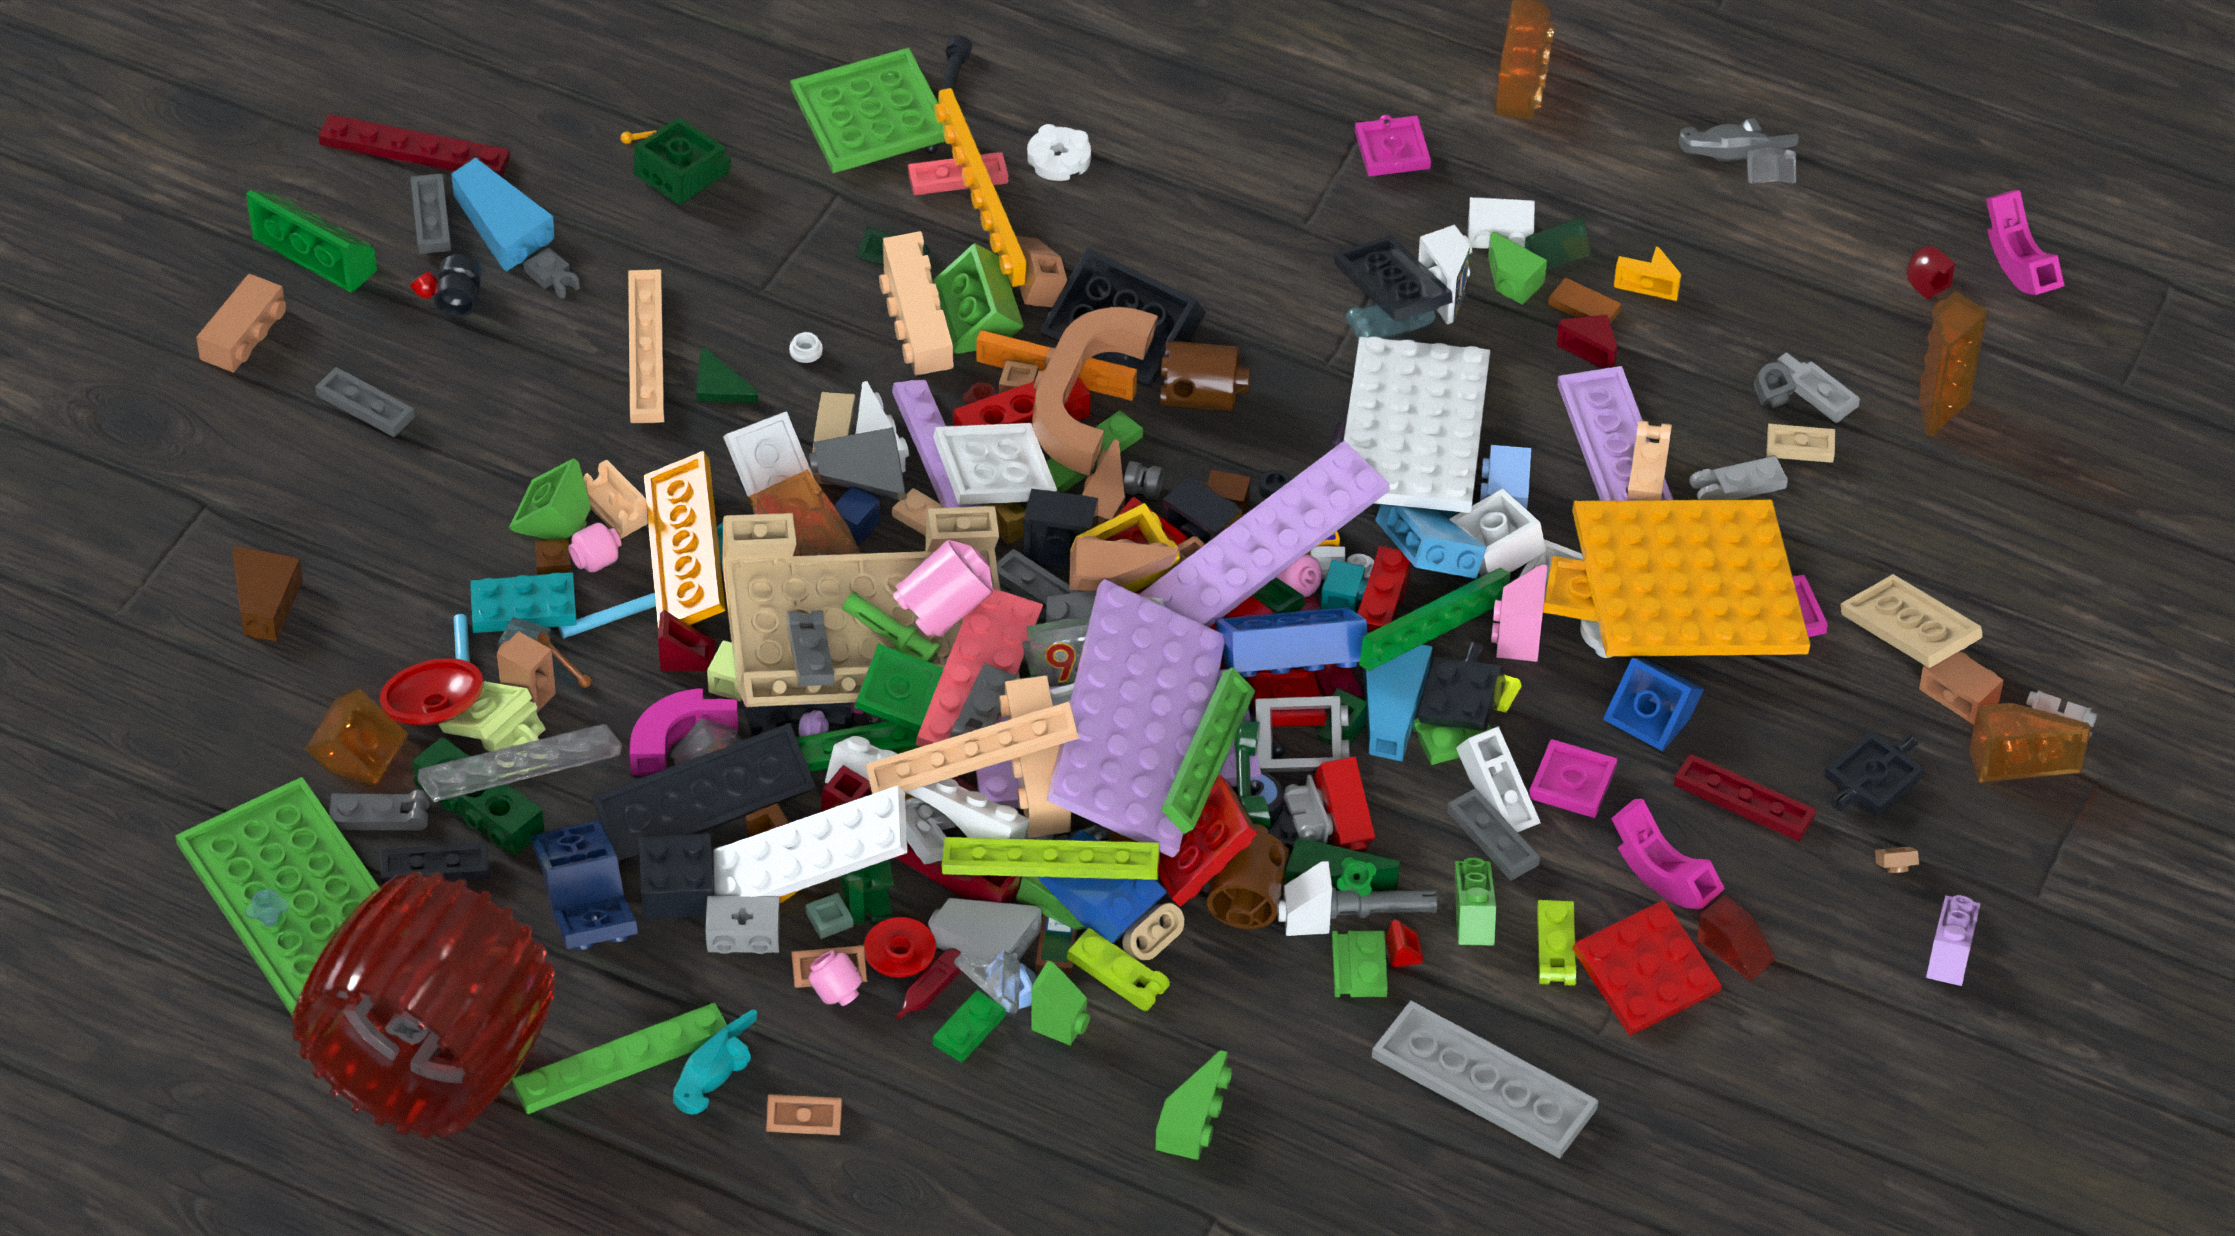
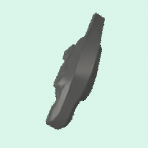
M1752 118L1746 119L1741 125L1722 124L1706 132L1697 131L1696 127L1682 128L1678 143L1680 148L1687 154L1705 155L1719 162H1727L1763 156L1774 151L1796 146L1799 135L1790 134L1767 137L1765 134H1761V127L1756 119Z

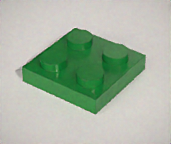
M878 643L854 708L919 732L943 667Z

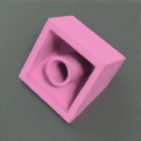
M1539 565L1504 586L1502 601L1495 600L1493 621H1500V623H1493L1491 643L1498 644L1496 658L1537 662L1547 565Z

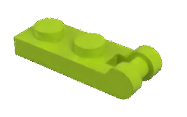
M1538 900L1539 984L1550 985V981H1562L1564 985L1575 986L1576 964L1575 953L1572 950L1575 944L1574 901Z
M1088 928L1068 950L1066 957L1068 960L1141 1010L1148 1011L1156 1002L1155 996L1163 994L1170 986L1169 979L1159 971L1153 972L1091 928ZM1138 982H1140V983L1143 984L1145 987H1144V988H1142V987H1141V988H1138V987L1135 986V985H1136Z

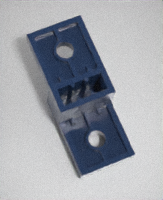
M599 820L530 835L532 849L544 874L550 912L567 949L584 950L592 947L594 943L607 940L609 942H621L628 939L630 935L638 934L636 920L623 895L617 855Z

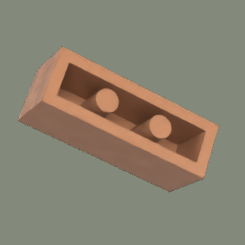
M248 274L196 337L200 360L234 373L242 362L247 361L257 343L265 339L268 330L275 321L281 319L284 315L286 302L284 301L283 287Z

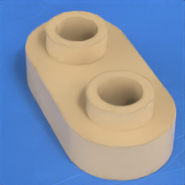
M1172 903L1153 906L1125 932L1123 937L1124 951L1137 961L1154 958L1182 932L1184 916L1180 908ZM1160 917H1162V918H1163V921H1164V924H1163L1162 927H1161L1160 922H1159ZM1137 938H1138L1139 941H1140V946H1139V948L1137 947V943H1136Z

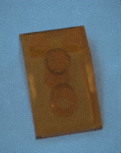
M808 469L747 497L755 514L793 513L796 547L793 556L861 554L846 522Z
M2015 703L1978 706L1969 748L1978 782L2081 773L2091 730L2090 724Z

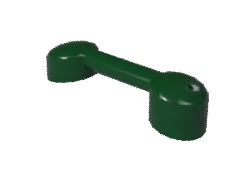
M1243 722L1237 729L1234 741L1237 797L1252 824L1262 825L1270 831V816L1265 797L1251 796L1250 756L1256 755L1260 722Z

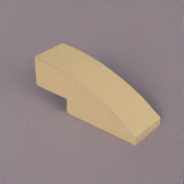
M821 393L814 442L851 435L855 394ZM812 472L816 484H828L821 481L819 472Z

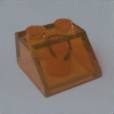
M359 688L335 699L305 747V750L329 772L375 786L380 782L408 733L393 719L389 718Z

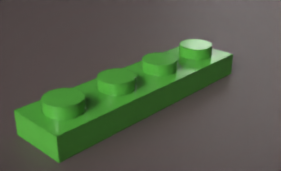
M1120 410L1095 427L1104 431L1100 454L1103 450L1108 451L1114 439L1119 440L1121 453L1143 437V428ZM1099 457L1092 469V472L1097 469ZM1053 458L1046 461L1057 492L1064 493L1088 476L1061 465Z

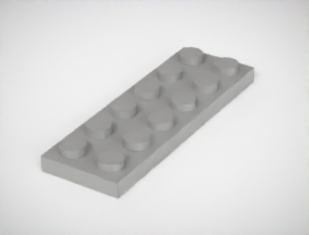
M1413 1001L1408 1003L1372 1049L1373 1059L1559 1159L1598 1107L1597 1099Z

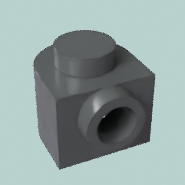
M1776 362L1766 364L1754 380V389L1761 406L1768 403L1771 404L1772 408L1781 406L1790 401L1789 395H1792L1797 388L1787 367Z

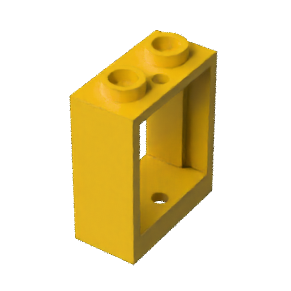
M1145 503L1076 536V538L1096 536L1104 540L1137 524L1149 544L1164 543L1168 547H1177L1174 541L1169 540L1163 532L1158 516L1154 512H1150ZM1179 552L1172 567L1120 587L1134 593L1156 582L1178 565L1181 559Z

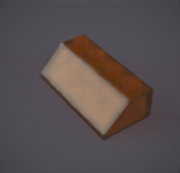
M1540 0L1512 1L1499 70L1496 115L1533 119L1535 107H1541L1544 89L1539 88V85L1545 86L1548 67H1544L1543 64H1549L1551 45H1547V42L1553 43L1555 24H1550L1551 10Z
M1956 291L1945 301L1940 300L1932 311L1934 320L1928 334L1930 342L1924 357L1926 364L1920 379L1921 392L1919 397L1925 432L1930 437L1934 436L1971 401L1988 311Z

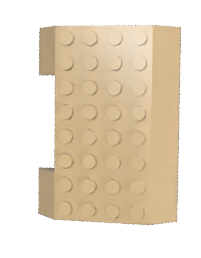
M995 506L928 508L926 517V549L924 552L793 556L796 547L793 513L724 516L722 566L737 690L745 706L856 702L878 643L895 649V644L842 610L846 599L854 591L904 626H915L918 628V633L932 643H940L942 648L932 664L943 667L944 670L964 617L956 622L944 636H927L916 624L915 621L919 617L915 612L910 609L905 610L895 600L893 594L897 591L896 585L908 577L947 540L973 546L990 565L993 588L1000 590L995 556V546L999 539ZM812 610L823 611L824 627L834 670L833 685L798 686L787 631V611H799V614H811ZM1018 672V675H1017V677H1016V680H1019V679H1020V678H1019V672Z

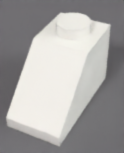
M1328 861L1320 862L1284 885V898L1280 900L1277 915L1279 922H1285L1286 936L1329 934L1332 885Z

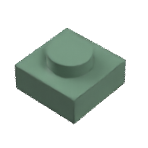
M839 893L805 905L806 915L820 939L853 927V917Z

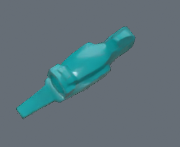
M755 1009L750 1010L724 1027L691 1054L674 1088L673 1103L679 1110L687 1114H697L704 1111L709 1105V1099L704 1098L703 1094L709 1093L721 1086L728 1079L732 1071H740L747 1066V1063L751 1060L748 1047L736 1037L757 1021V1011Z

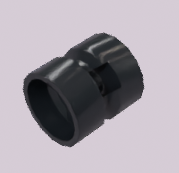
M452 255L442 260L438 274L439 281L434 295V304L442 313L452 317H462L474 311L482 276V269L477 261L465 255Z

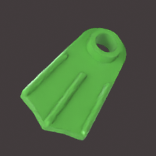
M1022 877L1020 889L1016 895L1017 901L1024 905L1041 908L1043 915L1077 930L1085 929L1076 917L1037 877Z

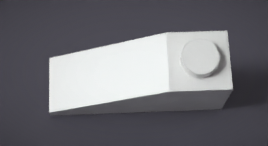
M1499 726L1470 737L1456 747L1474 787L1517 832L1541 823Z

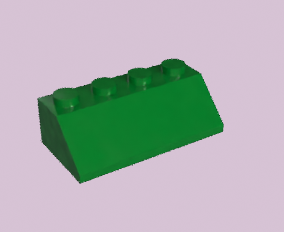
M249 190L246 193L253 240L350 293H353L377 271L375 250L366 241H361L349 235L342 228L327 223L318 215L311 214L298 207L294 202L285 200L276 194Z

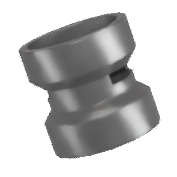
M1130 461L1123 482L1124 494L1135 495L1140 493L1144 494L1147 499L1157 500L1162 487L1164 469L1157 466L1145 468L1141 463Z

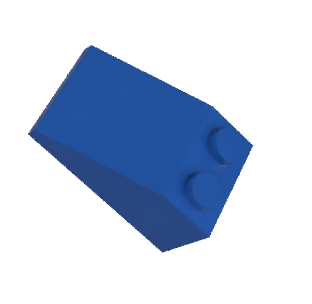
M1079 830L1069 839L1071 841H1099L1083 830ZM1037 877L1086 929L1091 928L1113 944L1125 934L1127 929L1155 906L1167 892L1156 880Z

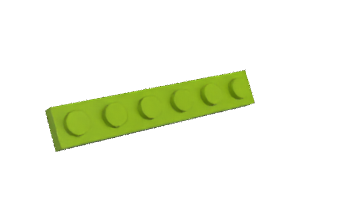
M945 837L942 874L1158 880L1160 847L1159 843Z

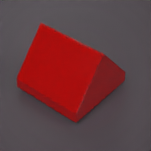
M1396 919L1392 921L1385 938L1391 967L1421 964L1423 962V955L1418 933Z

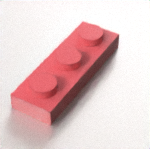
M1003 153L980 155L993 185L1008 183V172ZM954 159L908 164V175L914 196L970 188L965 187L962 179V168L960 165L956 166Z

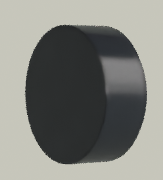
M1269 470L1263 473L1259 478V494L1261 497L1267 499L1291 481L1290 475L1281 470Z

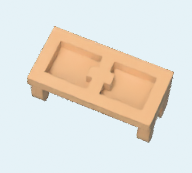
M608 460L599 464V476L596 480L593 481L588 473L585 474L583 479L591 510L610 529L614 528L620 539L648 524L646 498Z

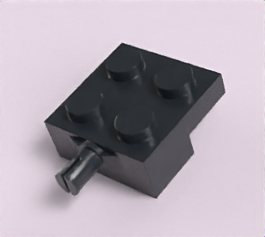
M1470 642L1465 659L1463 660L1434 659L1417 715L1420 723L1481 731L1487 730L1492 710L1498 709L1506 679L1501 665L1478 662L1483 649L1481 644L1475 642L1474 646V643Z

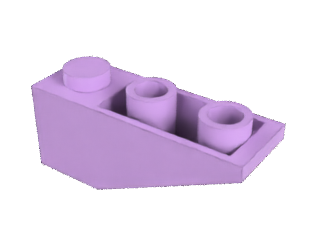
M1961 895L1945 896L1926 978L1962 986L1981 903L1973 902L1972 899Z

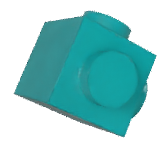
M1332 560L1322 588L1321 609L1348 607L1356 612L1368 582L1364 581L1365 567Z

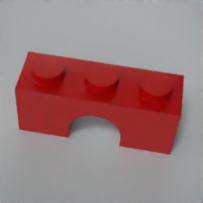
M1383 546L1378 548L1358 614L1367 620V633H1371L1395 621L1398 604H1403L1410 581L1411 562L1401 550Z

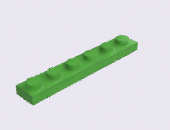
M1233 667L1222 673L1161 808V811L1183 834L1195 828L1235 738L1237 729L1255 693V690Z
M712 1003L513 1078V1087L526 1113L530 1114L696 1051L726 1027L727 1024L717 1005Z

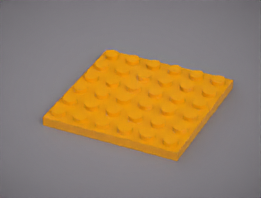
M1772 500L1574 501L1572 512L1606 656L1808 654L1810 641Z

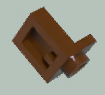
M777 803L766 808H759L745 817L748 838L789 824Z

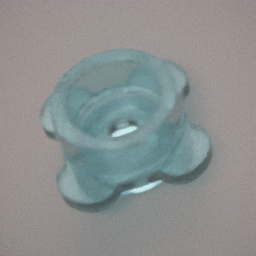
M266 889L257 892L252 897V905L247 906L245 911L248 918H256L262 921L265 926H273L278 922L277 918L279 915L288 910L289 904L286 899H280L277 892Z

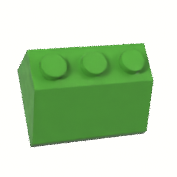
M972 244L932 280V284L936 283L940 310H943L954 353L976 351V339L981 330L1011 338L1024 327L1007 274L1003 275L1001 272L999 256L980 245Z

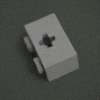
M707 896V952L722 954L731 952H754L757 954L779 952V896Z

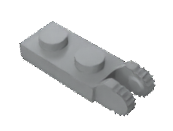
M1772 456L1714 470L1709 468L1702 471L1699 470L1690 476L1689 482L1696 490L1700 489L1698 494H1696L1698 500H1737L1785 489L1788 479L1777 457Z

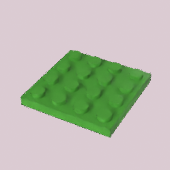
M909 48L790 81L791 90L833 173L945 142L944 126L942 123L937 122L934 112V106L938 102Z

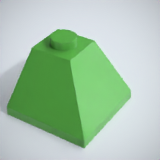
M573 458L532 479L509 528L513 532L547 540L566 539L584 529L587 525L585 520L591 505L579 462Z

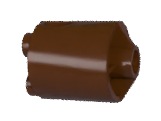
M1179 341L1167 342L1161 367V376H1165L1164 386L1161 388L1160 405L1234 412L1237 393H1249L1251 368L1243 367L1240 364V348L1238 346Z
M1253 824L1258 834L1252 839L1250 845L1244 850H1240L1220 873L1211 878L1207 897L1208 909L1216 919L1226 925L1240 929L1262 928L1274 921L1278 913L1289 858V849L1279 839L1268 834L1266 827L1259 824Z

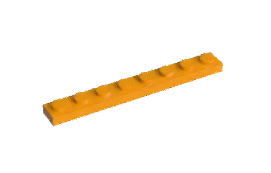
M951 88L939 90V104L934 106L936 120L944 126L945 141L953 147V159L956 166L960 165L962 168V179L965 187H970L973 207L980 210L983 230L989 231L992 251L999 254L1001 272L1003 275H1008L1012 287L1025 285L1026 259Z

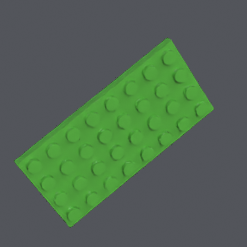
M303 777L175 835L178 847L307 1039L348 1020L343 1010L347 1005L360 1004L363 999H352V997L377 963L383 962V960L370 961L364 958L361 964L353 971V990L348 998L336 996L334 987L336 968L343 958L348 956L351 951L350 948L380 908L385 910L394 908ZM392 928L385 930L371 949L388 950L398 953L416 948L417 941L412 934L405 930ZM417 969L406 971L395 977L385 987L371 1008L406 992Z

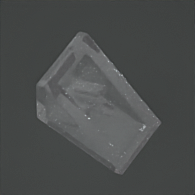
M701 718L671 752V758L678 765L742 740L733 727Z

